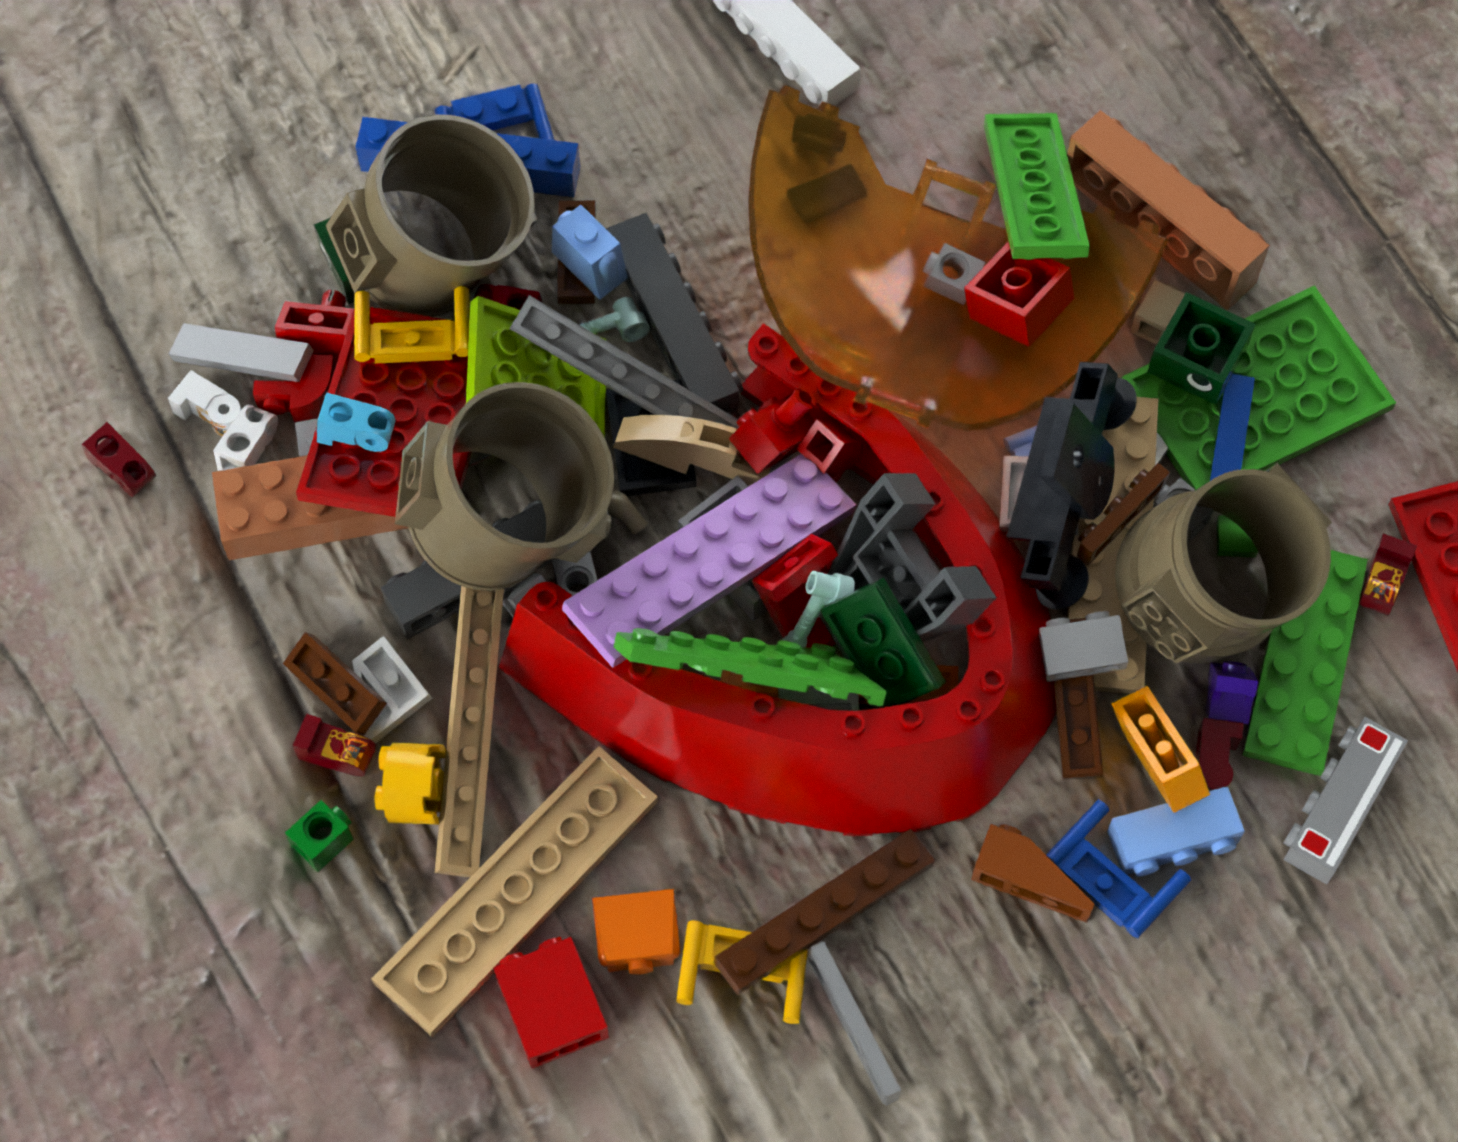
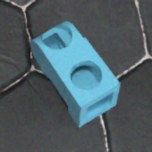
M326 393L317 420V443L332 446L333 441L354 446L359 445L373 452H382L388 448L396 419L385 408Z

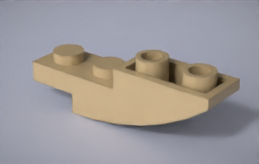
M674 415L624 417L613 448L684 474H686L689 465L693 464L731 479L738 475L747 485H752L765 477L771 469L770 467L760 474L754 471L728 439L737 430L736 428L698 418Z

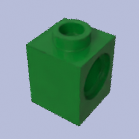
M322 800L315 804L285 832L290 845L317 872L354 840L348 827L352 823L349 817L337 805L330 809ZM329 827L332 829L331 834L325 839L316 840L313 838L314 833L319 828Z

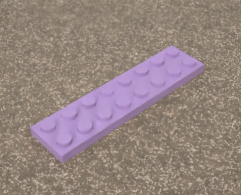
M800 454L565 600L562 610L611 667L614 668L626 660L613 647L617 632L632 633L634 628L651 630L657 633V635H665L763 572L810 534L819 536L853 514L856 504L827 473L823 474L812 461Z

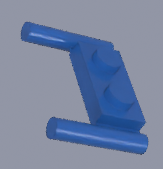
M536 83L528 84L524 89L519 84L453 100L450 107L441 105L434 110L435 115L445 114L464 117L480 123L492 131L529 122L534 119L539 138L554 140L539 86Z
M1098 799L1046 855L1095 906L1118 926H1124L1133 937L1139 938L1191 881V877L1184 870L1179 869L1156 895L1151 897L1132 878L1089 841L1084 839L1110 811L1109 807Z

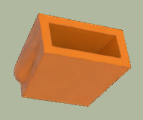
M674 889L592 898L598 960L602 966L607 967L608 972L629 970L630 974L640 975L652 972L654 970L653 967L674 965V959H677L681 953Z

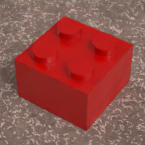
M1009 241L964 287L970 319L1028 347L1037 340L1074 300L1070 267L1050 258H1036L1033 260L1012 259Z

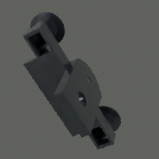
M1080 362L1070 399L1045 397L1006 536L1009 540L1030 542L1021 579L1028 586L1036 589L1039 602L1050 609H1065L1076 604L1087 590L1089 583L1088 570L1079 558L1070 555L1079 518L1096 519L1105 509L1112 492L1115 473L1114 449L1102 435L1103 430L1116 429L1125 424L1133 415L1137 404V395L1134 387L1127 380L1118 378V374L1107 363Z

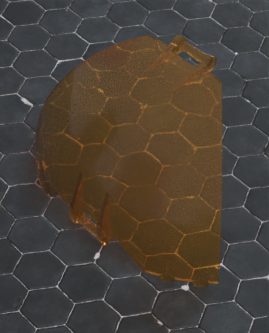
M783 85L779 93L769 89L755 139L748 196L750 241L756 273L766 304L781 334L798 357L817 376L832 384L854 391L853 401L865 405L866 402L915 419L917 420V425L925 428L930 426L931 421H935L964 431L988 429L1014 421L1043 406L1045 397L1054 398L1075 381L1079 363H1094L1115 338L1139 302L1169 239L1158 236L1159 226L1142 220L1138 227L1134 228L1114 221L1115 211L1097 205L1093 213L1081 210L1090 244L1088 257L1071 259L1050 258L1070 267L1074 300L1037 340L1028 347L970 319L967 302L962 305L923 286L928 274L922 272L931 252L938 254L944 243L984 261L986 265L1009 241L1006 229L982 221L996 187L995 183L987 180L981 183L937 166L936 161L927 158L913 194L886 185L859 134L860 127L838 118L839 107L822 101L818 109L799 102L800 91ZM931 180L978 197L969 221L923 204ZM949 266L943 267V272L948 278H959L958 272L954 268Z

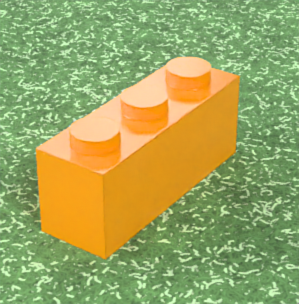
M1148 685L1112 703L1124 736L1173 813L1210 795L1200 764Z

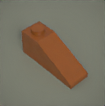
M990 824L971 880L1087 923L1094 903L1030 838L1022 836V832L1017 828L1001 824L999 827Z

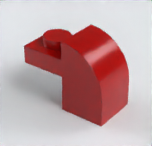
M312 355L299 382L254 380L253 396L257 407L275 415L291 412L294 424L295 422L318 419L336 368L333 355Z
M831 417L816 419L797 447V450L808 460L812 461L823 474L827 473L837 483L845 470L852 469L855 466L862 451V444Z

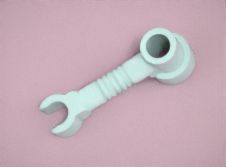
M622 297L615 301L612 306L613 313L579 324L594 334L616 328L619 330L622 339L626 342L638 341L645 337L650 330L644 314L638 311L631 297Z
M812 571L806 582V592L812 596L794 630L790 631L783 640L806 647L807 637L824 605L854 592V579L852 577L839 573H834L831 576Z

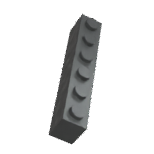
M646 212L606 228L620 242L628 277L625 283L640 312L644 314L650 326V332L674 379L680 380L681 386L727 413L739 409V393L743 392L740 378L735 371L729 372L725 364L727 362L725 350L720 341H713L710 335L712 328L704 311L698 312L694 304L696 297L692 286L688 281L683 283L680 278L681 268L673 252L667 253L664 247L666 240L658 223L653 225Z
M541 500L533 501L524 508L523 512L510 519L502 518L491 526L519 540L544 543L546 517ZM555 558L548 559V560H547L542 566H540L538 569H540L541 567H543V566H545V565L551 563L552 560H555ZM425 560L420 567L408 573L403 572L394 575L387 581L386 585L381 587L385 603L407 640L459 612L461 585L453 583L440 575Z

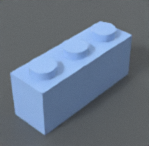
M1228 786L1209 791V796L1175 813L1165 803L1112 818L1107 833L1120 869L1127 875L1135 873L1137 877H1142L1158 871L1160 865L1174 862L1175 866H1182L1195 861L1198 855L1212 851L1213 855H1221L1234 850L1245 830Z

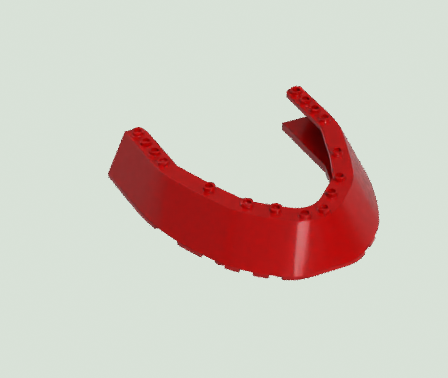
M763 323L748 342V355L757 367L742 383L743 392L740 394L761 407L772 397H776L779 401L799 387H804L816 399V405L808 411L815 421L816 419L831 417L862 444L859 459L851 470L873 485L884 473L916 474L935 502L932 509L913 529L929 550L930 557L940 570L944 567L976 566L996 596V599L972 624L966 626L969 663L961 682L947 694L935 699L877 709L848 711L825 709L777 698L683 669L676 670L631 662L628 659L612 668L563 612L564 601L573 595L553 582H541L534 585L517 603L499 669L581 730L631 764L664 782L674 783L703 797L723 803L729 809L785 825L788 822L825 831L843 833V836H873L875 833L902 832L903 834L909 829L913 832L931 829V826L952 821L959 822L980 812L999 795L1044 737L1056 713L1054 681L1047 682L1038 636L1039 628L1046 627V622L1051 620L1048 608L1039 602L1036 589L1031 588L1021 579L1025 559L1013 540H1009L1006 537L1007 532L1000 530V520L953 462L905 419Z

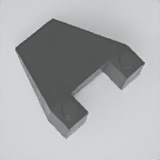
M884 473L861 499L839 547L838 556L834 559L828 575L832 576L834 573H839L852 577L854 579V591L884 577L922 642L972 624L996 599V596L976 566L944 567L940 572L938 571L913 532L914 527L932 509L935 502L916 474ZM820 612L819 617L825 625L826 629L830 633L831 637L833 638L834 642L836 643L844 658L849 660L848 656L846 655L845 651L843 650L842 646L840 645L839 641L837 640L827 621Z

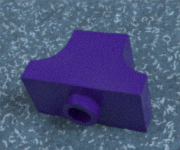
M1235 661L1210 663L1205 713L1208 718L1249 724L1258 680L1251 668L1247 667V664Z

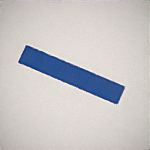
M1233 374L1224 389L1210 481L1224 473L1241 470L1255 381L1253 377Z

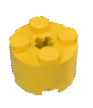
M392 743L391 746L381 747L379 751V768L383 770L382 786L376 787L375 808L376 810H384L388 823L439 825L440 817L436 815L441 809L444 772L441 769L440 758H445L446 756L444 745Z

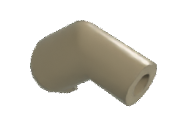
M614 489L607 510L609 515L620 519L633 535L637 534L648 522L624 493Z

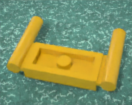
M459 286L454 289L455 321L373 323L371 325L370 294L367 291H357L355 293L354 321L355 360L365 362L370 358H374L376 364L452 360V354H456L459 357H467L470 318L469 289L465 286Z
M695 920L688 921L676 1002L682 1005L693 1004L698 965H701L700 969L720 972L713 963L715 956L752 932L709 924L705 925ZM808 949L762 979L782 983L783 980L788 981L783 1021L789 1024H798L800 1022Z

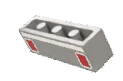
M1366 717L1363 718L1357 729L1350 725L1338 745L1345 750L1339 761L1332 757L1320 777L1327 782L1321 793L1313 790L1302 809L1303 812L1308 814L1303 826L1294 823L1283 843L1290 847L1283 860L1321 882L1328 884L1408 740Z

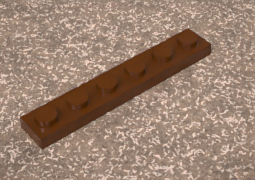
M909 829L716 955L713 963L735 993L739 995L931 868L935 859L913 831Z

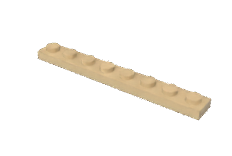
M461 586L435 873L470 878L479 869L504 589L482 591Z

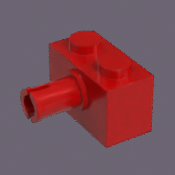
M327 290L322 296L320 305L285 301L274 326L276 338L309 343L314 350L312 355H333L336 365L354 308H344L346 305L345 296L335 290L332 300L329 301L332 290Z
M799 387L779 401L776 397H772L757 411L752 408L741 416L736 422L739 428L728 439L754 471L760 474L798 451L797 447L815 422L808 411L816 405V399L804 387Z

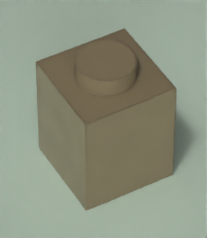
M1154 280L1135 314L1131 333L1157 345L1185 293L1181 292L1174 285L1163 284Z

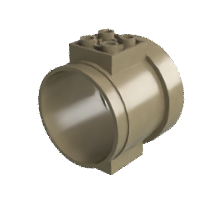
M455 115L423 116L404 124L389 137L370 166L365 188L347 192L327 222L326 228L354 293L357 291H367L370 294V299L386 310L436 317L454 310L455 288L465 286L469 289L470 295L485 276L499 269L520 246L529 230L537 222L534 191L523 162L513 148L494 131L473 120ZM390 191L415 192L430 197L445 206L456 216L466 230L472 244L474 261L449 259L437 255L416 243L402 230L392 216L384 198V193Z
M526 382L504 383L487 388L471 398L448 425L427 421L403 449L395 524L409 528L417 550L436 572L453 583L470 589L494 591L512 587L527 579L548 559L552 558L577 563L589 551H592L603 538L608 536L611 528V516L607 514V510L614 490V468L608 444L601 430L589 414L572 399L556 390ZM468 451L487 453L507 461L521 471L532 483L543 504L546 517L545 542L535 543L519 540L498 531L485 522L470 506L459 487L453 466V454Z
M1278 463L1265 471L1241 469L1219 475L1195 491H1187L1166 499L1143 514L1131 526L1121 543L1116 562V588L1122 609L1136 632L1164 657L1173 660L1175 664L1181 661L1193 664H1210L1211 662L1217 663L1227 660L1259 644L1274 628L1303 614L1318 599L1327 582L1330 570L1331 548L1326 528L1332 522ZM1195 506L1212 508L1213 511L1231 519L1249 536L1256 546L1263 561L1267 577V601L1261 620L1243 617L1222 607L1204 590L1192 569L1187 549L1188 525Z

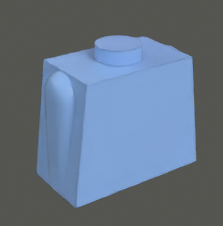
M579 205L573 211H565L559 216L557 223L552 226L551 252L599 300L628 279L620 242L582 205Z

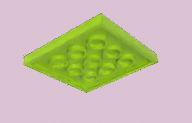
M480 296L470 302L466 403L478 393L495 385L512 382L539 384L556 390L576 402L595 421L605 438L606 386L510 330L511 325L520 312L519 309Z

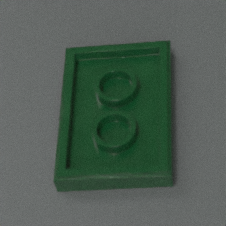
M884 577L827 604L820 610L849 660L854 662V667L887 691L883 706H878V708L901 705L934 691L946 683V680Z

